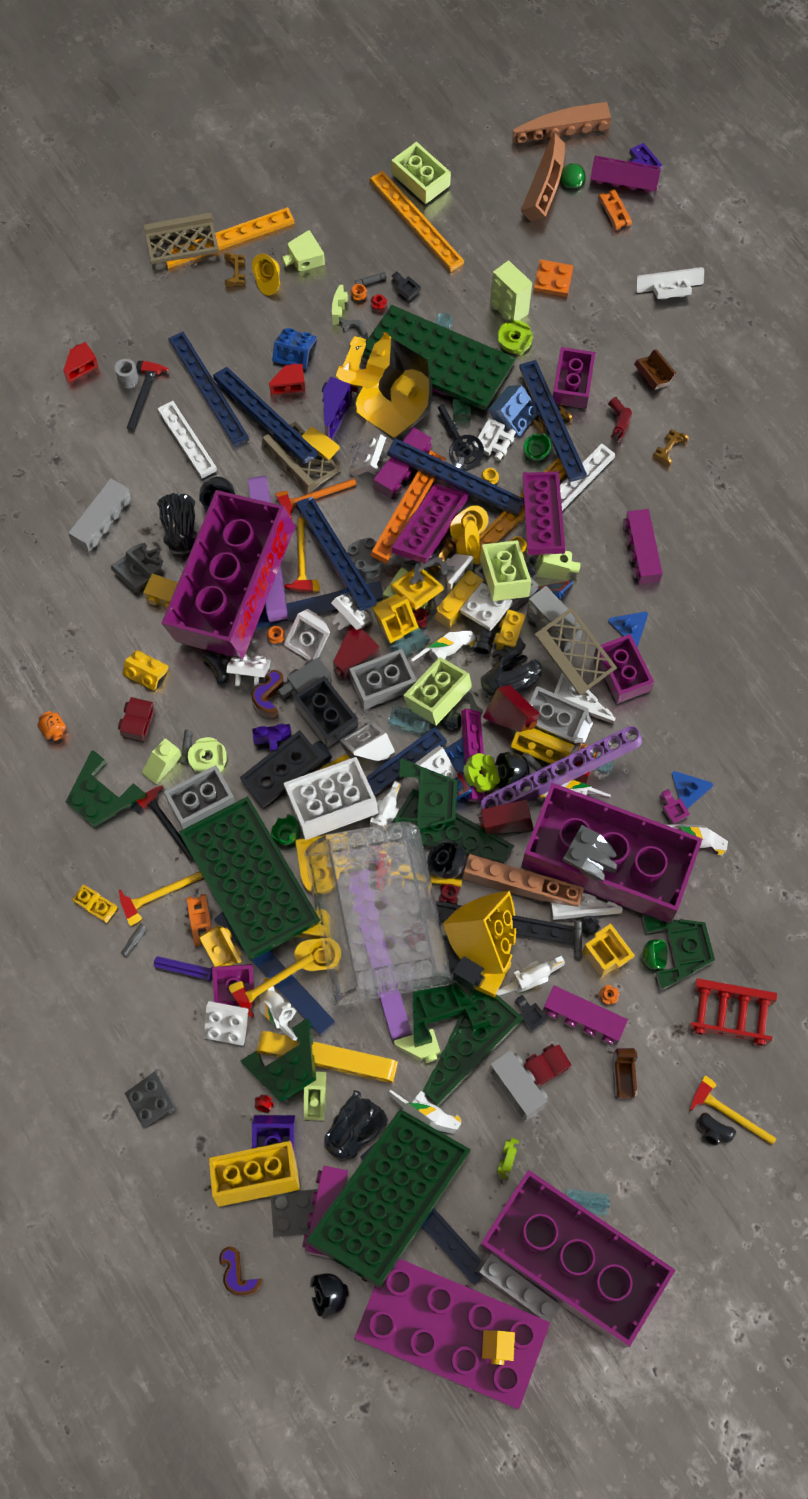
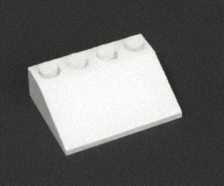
M357 757L284 783L305 840L379 813L376 798Z

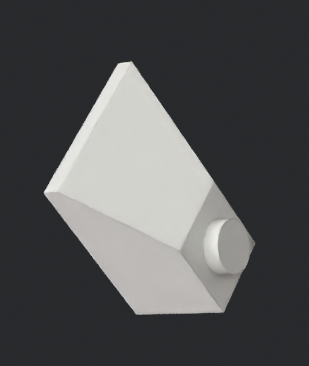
M455 554L451 559L448 558L445 563L447 565L455 567V572L443 575L446 596L468 570L472 571L474 559L472 556Z
M306 609L298 613L284 645L308 661L314 660L319 657L330 631L322 617Z
M370 722L340 739V742L354 755L376 761L387 759L390 754L395 752L387 733L374 722Z

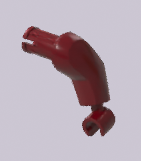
M614 397L608 403V406L617 414L611 438L616 437L618 438L617 442H620L630 424L632 411L630 408H625L618 398Z

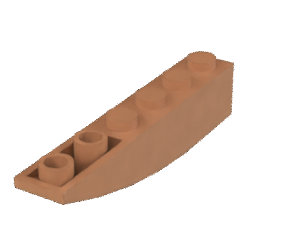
M607 102L575 106L543 115L513 129L512 142L523 143L551 138L552 133H556L559 137L609 129L611 115Z
M552 133L520 210L531 222L546 217L560 181L565 156V143L556 133Z
M469 854L463 880L500 891H510V893L575 907H579L584 890L583 887L472 854Z

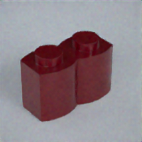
M131 697L129 702L125 703V715L118 724L121 736L144 741L155 708L153 702Z
M551 1044L543 1049V1054L539 1056L533 1054L525 1059L526 1063L523 1068L525 1071L529 1070L535 1078L534 1083L537 1087L572 1067L560 1044L555 1047Z

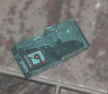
M394 705L388 720V724L422 736L428 732L431 723L416 713H412L411 709Z

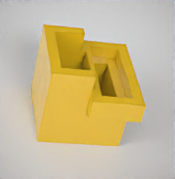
M397 593L371 607L380 630L390 643L419 628L406 596L400 597Z
M611 923L594 935L595 938L586 943L582 950L583 955L600 978L616 967L620 968L635 956Z

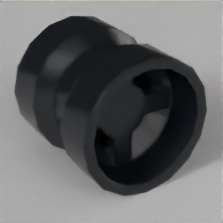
M478 630L476 634L477 642L473 645V651L481 655L491 654V643L494 642L495 635L487 630Z

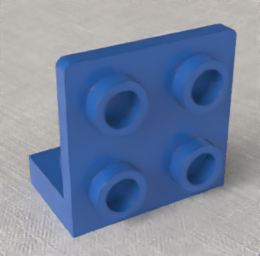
M292 328L283 329L274 342L272 361L285 365L302 364L303 369H306L309 351L316 342L317 336H313L308 332H297Z

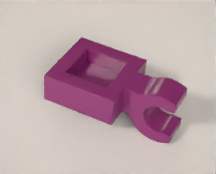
M669 789L661 793L660 798L666 804L663 807V811L671 824H676L689 817L690 813L680 798L675 800Z

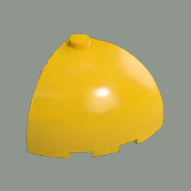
M510 891L497 892L470 901L457 909L443 923L449 942L460 959L465 956L483 967L484 973L502 974L505 972L512 958L510 954L511 945H515L516 928H513L512 916H515V910Z

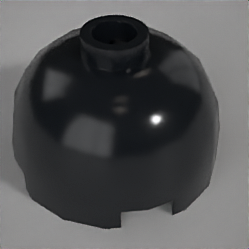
M220 476L210 477L201 485L199 501L204 505L205 510L208 511L216 490L236 495L233 484L226 478Z
M505 752L499 753L495 765L498 766L500 782L497 785L500 789L530 774L529 766L519 754Z
M443 839L440 841L441 844L436 848L432 847L430 850L427 865L430 867L431 873L436 877L445 880L454 879L465 869L467 863L466 853L454 840Z
M323 1273L314 1275L311 1278L310 1287H314L315 1297L311 1298L317 1315H323V1319L338 1315L346 1304V1297L349 1296L347 1285L343 1284L342 1280L334 1274Z

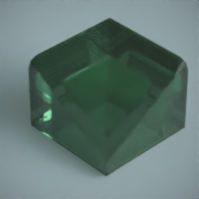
M453 399V421H470V404Z

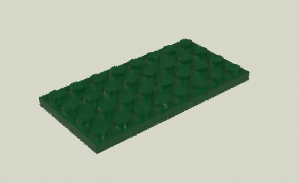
M393 305L389 307L367 339L362 358L368 360L374 344L383 337V332H386L399 343L427 359L433 389L484 411L516 361V358Z
M248 796L179 831L182 840L249 961L321 923L320 918Z
M399 1109L307 1238V1244L376 1287L381 1288L470 1155L471 1149Z

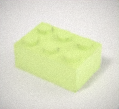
M417 142L392 159L391 174L425 204L450 186L451 172Z
M509 260L493 271L490 304L493 309L498 310L506 321L512 323L514 320L520 321L529 314L532 282Z
M518 540L482 544L480 562L492 601L529 597L531 578Z
M439 657L404 694L407 709L437 725L472 688L469 673Z

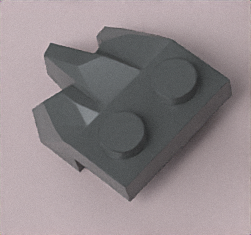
M146 543L130 548L126 551V555L111 565V570L135 593L147 586L151 575H157L164 562L161 559L157 560L160 555L159 549L147 551Z
M581 825L563 858V862L581 870L580 873L590 879L604 882L605 875L602 871L616 873L617 864L610 858L616 857L617 854L602 835Z

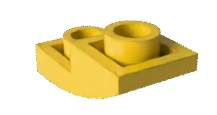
M312 426L302 435L318 451L317 455L328 461L340 449L338 444Z
M84 884L72 898L75 904L106 924L118 908L114 903L103 898L98 892Z

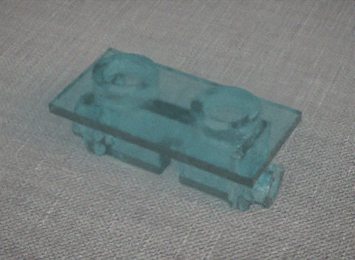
M418 628L410 632V637L405 639L403 636L394 641L395 644L390 647H396L397 650L402 649L404 654L407 655L413 652L411 644L417 650L428 645V642L431 640L428 635L423 633L427 629L421 631Z
M567 1189V1196L593 1214L607 1216L610 1206L609 1194Z

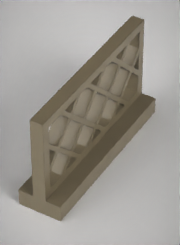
M211 212L144 224L151 264L219 252ZM211 230L208 235L201 233L202 231ZM194 233L191 238L184 236L185 234ZM177 236L174 242L167 239L168 237ZM198 236L204 239L201 244L194 241ZM160 239L157 245L150 242L151 240ZM181 239L187 242L184 247L178 245ZM209 241L214 244V247L207 248L204 245ZM164 242L170 245L167 250L161 248ZM192 244L197 248L194 251H189L188 247ZM174 247L180 250L178 254L171 253ZM157 250L163 253L161 257H153Z
M296 422L290 424L301 436L305 433ZM267 434L262 437L261 449L305 495L312 493L314 488L341 471V468L332 459L328 461L323 457L322 460L312 459L307 462L308 469L300 468L298 466L300 461L295 456H289L286 453L287 449L282 444H277L275 442L276 438L273 435L269 436ZM310 464L321 465V470L310 469ZM323 465L331 466L334 470L330 472L323 471ZM309 474L320 475V478L313 481Z
M572 607L534 634L579 696L617 669ZM571 612L575 618L574 626L563 625L564 617ZM552 626L560 627L559 638L551 637L546 630ZM563 627L574 629L572 640L561 638ZM576 629L585 631L587 634L586 642L575 640ZM561 641L572 642L570 653L560 650ZM574 643L585 644L584 655L573 654ZM587 645L597 647V657L586 656ZM572 656L583 657L582 669L572 666ZM585 658L596 659L595 671L584 669ZM599 660L607 661L611 668L606 672L597 671ZM584 671L594 673V680L588 685L582 679Z

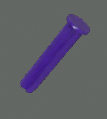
M159 956L154 960V967L157 969L205 979L209 983L212 981V967H202Z

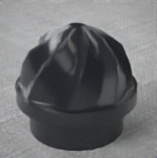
M456 711L448 712L443 718L445 727L451 730L460 728L461 714L456 713Z
M585 916L581 921L582 932H585L587 936L601 929L599 920L594 916Z

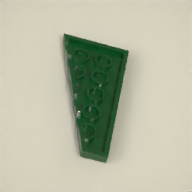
M412 789L383 836L384 839L427 848H436L441 844V840L451 839L465 850L466 856L472 854L503 864L514 848L513 844L495 834H487L484 828L481 829V826L456 813L455 820L403 835H395L396 817L417 818L418 791Z
M475 989L470 995L469 999L471 1002L479 1007L484 1016H488L490 1025L472 1030L466 1014L462 1013L448 1039V1043L423 1089V1093L438 1107L523 1021V1017L497 994L494 998Z

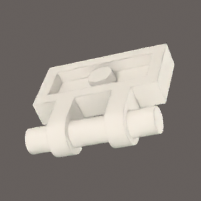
M489 418L478 438L483 444L484 454L490 456L491 452L494 451L496 452L494 459L500 461L502 457H505L509 444H512L516 432L513 429H510L508 433L504 432V424ZM499 438L503 440L501 445L496 444ZM475 442L474 445L476 447V451H478V445Z

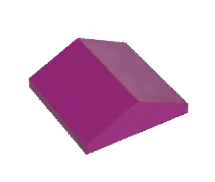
M253 964L212 966L214 1002L238 1006V1002L229 990V986L236 982L242 981L246 991L255 988Z

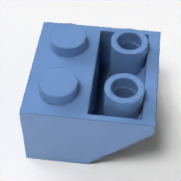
M522 385L508 386L488 409L495 421L504 424L505 429L508 431L510 429L515 430L517 437L521 436L539 414L534 402Z

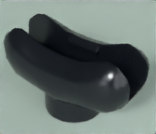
M212 651L205 652L202 656L203 662L212 669L217 683L221 685L227 683L229 680V673H227L229 661L223 654L218 657Z
M702 1113L697 1120L699 1130L704 1133V1141L710 1145H718L719 1142L724 1144L730 1143L736 1136L737 1132L733 1127L718 1122L709 1113Z

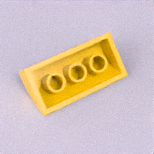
M291 1141L209 1158L212 1197L218 1207L300 1190L298 1168Z

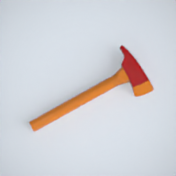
M353 478L297 498H289L288 491L277 492L275 496L279 505L285 507L292 519L291 513L293 508L296 507V502L309 497L317 499L355 486L356 481Z

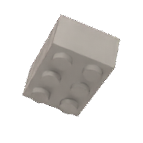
M545 586L529 598L526 615L527 619L532 624H535L540 631L567 611L568 608ZM571 612L564 617L563 625L574 626L575 618ZM552 626L546 630L551 637L559 638L560 627ZM563 627L561 638L572 640L574 629ZM576 629V641H580L582 630ZM561 641L560 650L562 652L568 651L571 648L572 642Z
M402 649L349 669L351 682L364 710L404 695L417 681Z
M216 765L164 791L165 797L182 829L235 803L234 796Z
M510 1050L491 1063L488 1072L521 1119L526 1122L545 1108L548 1096L541 1087L538 1088L536 1086L533 1074L529 1070L525 1071L521 1065L523 1061L517 1053L513 1054Z

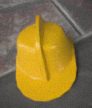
M261 253L256 255L252 261V271L257 286L264 295H273L277 292L280 284L279 264L267 254Z
M470 506L455 516L450 524L452 538L457 541L464 534L465 525L470 520L476 524L478 533H482L488 525L487 512L479 506Z
M470 520L465 525L464 534L456 542V551L460 555L472 556L474 558L473 564L478 565L480 564L481 555L479 533L474 521Z
M320 938L301 942L296 947L294 954L297 962L311 953L315 960L302 969L318 971L330 969L339 964L342 958V949L336 940Z

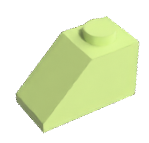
M165 738L152 751L141 773L157 785L181 759L180 750Z
M433 1029L429 1030L432 1036V1043L416 1048L414 1047V1035L394 1040L395 1049L420 1062L430 1063L436 1061L437 1057L440 1056V1049Z
M316 1072V1081L304 1088V1120L324 1121L326 1072Z

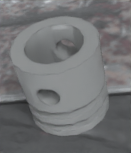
M126 358L119 360L115 364V373L119 385L123 388L134 387L139 380L135 363Z

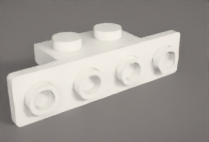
M699 267L636 276V292L654 291L657 299L691 295V286L704 283V268Z

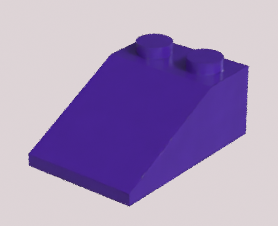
M330 377L328 382H325L322 387L325 435L331 440L351 404L350 384L334 377Z
M254 1115L252 1121V1149L291 1141L295 1155V1115Z

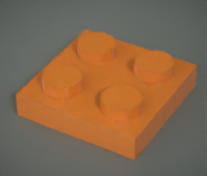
M540 259L533 292L567 297L574 265Z

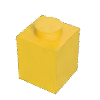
M484 1330L482 1358L491 1359V1364L504 1365V1360L513 1361L515 1333Z

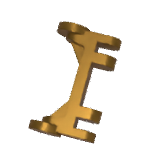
M231 252L225 253L224 259L234 265V275L232 278L225 280V286H244L245 275L238 274V267L245 266V256Z
M561 405L557 408L562 419L571 422V414L568 411L566 412ZM538 417L537 421L533 420L532 424L537 429L538 434H545V426L541 417Z
M670 430L669 434L665 437L668 441L664 449L658 447L656 452L653 453V457L666 466L672 464L668 457V452L677 442H687L689 440L686 434L678 433L674 430Z
M454 538L442 540L444 546L439 553V558L446 562L445 559L449 552L453 550V545L457 542ZM436 565L428 568V572L431 574H436L437 571L441 570V567Z

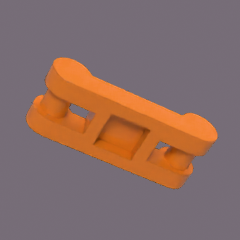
M611 190L607 194L602 193L598 195V201L604 207L614 230L621 229L624 225L627 227L632 224L631 218L615 190Z
M201 894L200 897L196 898L192 896L186 897L195 947L201 946V942L198 939V931L206 929L207 932L212 929L206 894ZM202 905V908L195 910L194 906Z

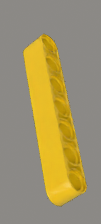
M261 1031L256 1051L260 1054L279 1058L298 1046L299 1043L287 1035ZM313 1042L312 1045L316 1067L387 1083H393L398 1064L395 1060L318 1042Z

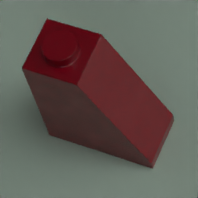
M351 624L334 658V673L337 677H342L345 681H348L350 679L349 669L373 660L380 654V646L362 628L356 630Z
M511 685L497 688L483 718L522 732L531 730L537 725L540 713Z
M527 799L481 810L482 816L479 817L481 829L485 828L487 834L534 830Z

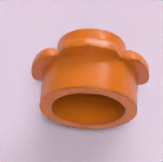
M355 284L350 291V295L355 300L365 299L367 296V289L362 284Z
M273 626L267 632V638L273 644L281 643L285 638V631L279 626Z
M605 985L600 990L599 996L604 1004H614L618 1001L619 991L617 988H613L612 985Z

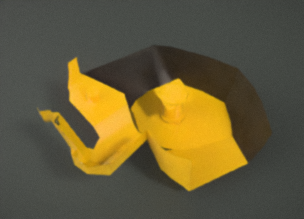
M383 332V337L374 344L366 369L361 370L359 365L365 349L366 339L354 336L350 342L351 348L343 366H339L336 376L339 380L349 383L350 386L362 388L357 397V413L384 432L397 438L416 425L430 412L432 380L427 359L399 343L388 333Z

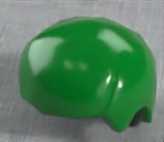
M577 163L566 165L562 169L560 177L562 184L566 188L571 189L581 187L586 180L583 167Z
M544 433L530 435L523 444L524 454L533 461L543 460L551 450L550 439Z
M287 814L286 818L277 819L270 833L276 843L289 845L298 839L300 827L297 819Z
M649 940L643 948L642 957L644 963L650 969L657 970L666 967L668 951L664 940Z

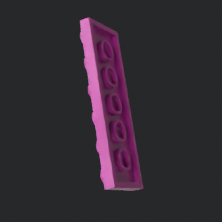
M523 472L527 554H565L559 472Z
M435 483L393 544L391 553L426 564L449 529L452 520L459 514L468 500V493Z

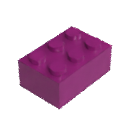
M565 347L560 348L553 391V399L556 404L587 408L596 352Z
M631 634L600 645L617 667V669L605 677L617 704L652 690L654 680ZM596 647L595 652H594V657H597V653H598L597 647ZM599 660L598 666L601 672H606L611 668L607 661Z

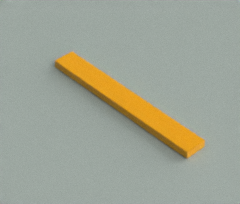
M383 170L369 178L370 184L449 272L464 264L462 257Z
M287 207L216 232L218 248L222 250L295 224L294 218ZM199 238L194 241L201 244L204 239ZM208 241L204 246L210 248L214 247V244ZM191 244L188 250L194 251L197 247ZM175 247L171 251L172 254H178L180 252V250ZM205 255L173 260L165 263L169 269L174 266L186 263L188 261L203 257Z
M559 458L544 471L559 472L560 482L566 477ZM524 504L518 516L504 511L479 535L480 550L482 544L500 543L525 518Z

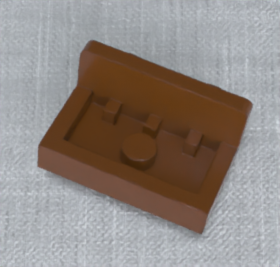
M654 349L648 357L637 359L634 363L639 373L644 376L654 390L669 386L676 376V372L657 349Z

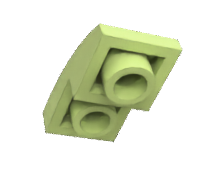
M339 285L333 298L332 325H339L342 310H345V302H348L347 292H344L343 285Z

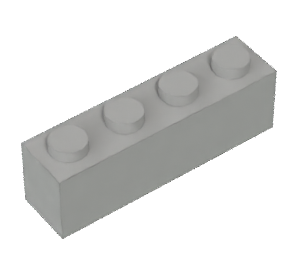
M110 478L68 532L71 542L88 552L92 547H95L102 534L108 531L112 521L119 517L122 508L129 504L131 500L129 488Z
M486 1253L475 1269L477 1274L536 1317L551 1322L561 1307L560 1304L491 1253Z

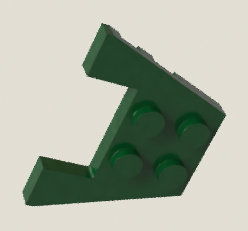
M94 750L90 752L65 802L89 824L96 827L115 816V813L129 808L137 800H143L147 795L133 783L118 797L98 781L94 775L107 762Z
M399 759L398 776L419 778L417 818L396 817L395 835L399 836L455 820L458 780L407 760Z
M648 915L642 916L646 934L667 931L676 967L656 972L660 991L714 963L715 957L705 922L673 919L669 924Z
M451 977L413 988L415 1048L432 1043V1036L427 1026L429 1023L465 1013L472 1030L490 1025V1019L487 1015L484 1016L479 1007L471 1002L467 994Z
M308 1018L292 1027L299 1045L270 1064L264 1066L257 1051L240 1060L281 1102L316 1081L315 1058L312 1053L313 1037L310 1030L312 1024Z

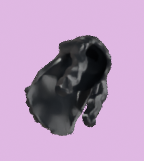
M185 493L167 494L157 502L160 510V521L165 532L163 541L172 553L177 555L187 554L192 550L197 538V533L195 532V500Z
M520 643L513 650L508 651L499 659L494 668L481 677V687L488 697L493 698L497 688L511 685L516 691L535 684L536 680L539 679L543 669L541 663L536 659L512 670L522 662L527 661L528 657L526 655L514 658L507 665L503 666L506 661L524 650L526 644Z
M353 1090V1095L341 1107L339 1114L333 1120L331 1128L324 1136V1147L327 1152L336 1159L341 1160L347 1159L350 1156L355 1157L362 1145L375 1138L384 1126H387L388 1118L385 1111L371 1102L370 1099L361 1098V1092Z

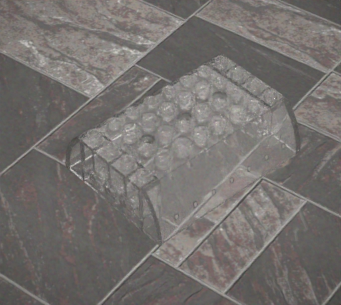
M403 821L327 834L315 840L307 847L305 858L315 910L320 918L318 925L334 1006L453 984L421 832L416 825ZM369 863H376L378 870L374 872L369 871L367 865ZM383 901L386 903V908L378 910L375 907V903ZM389 939L394 942L395 946L392 949H386L383 946V942Z

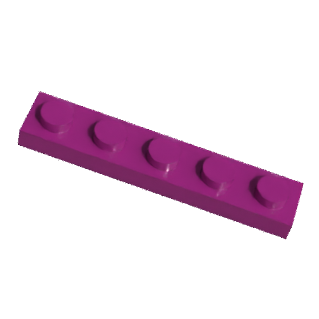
M465 708L461 711L466 765V760L469 757L478 753L484 754L481 712ZM470 786L472 791L467 794L468 801L481 803L483 798L487 796V792L476 791L477 788Z

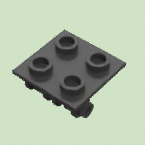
M156 1071L124 1093L143 1129L164 1114H170L175 1111V1104L172 1102L166 1087H164Z

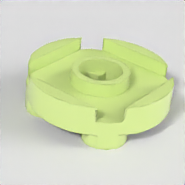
M205 737L197 740L192 748L190 747L188 761L196 774L215 765L221 772L227 761V753L225 747L216 739ZM206 753H209L210 756H213L208 761L202 759V757L205 756Z

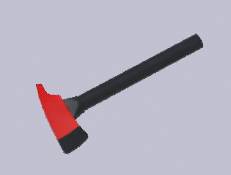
M149 361L137 362V373H145V379L129 419L128 430H134L151 380L161 372H168L169 369L167 367Z
M163 785L147 791V797L132 803L131 807L139 814L147 807L152 809L190 862L193 861L180 834L158 805V794L164 789Z

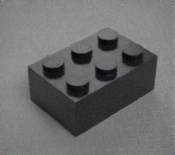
M325 676L293 696L295 707L327 748L358 728V718Z

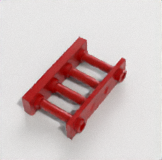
M699 978L695 980L693 991H698V994H700L696 1022L691 1021L688 1025V1030H692L697 1035L709 1033L752 1041L757 1046H766V1044L772 1041L773 1036L765 1035L768 1007L777 1001V993ZM710 994L718 995V998H720L716 1026L704 1024L707 997ZM730 998H736L740 1002L736 1030L724 1028L727 1001ZM750 1001L758 1002V1005H760L757 1033L745 1031L747 1006Z

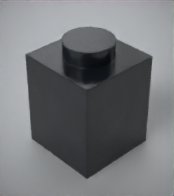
M463 956L453 971L452 979L473 992L485 980L484 968Z

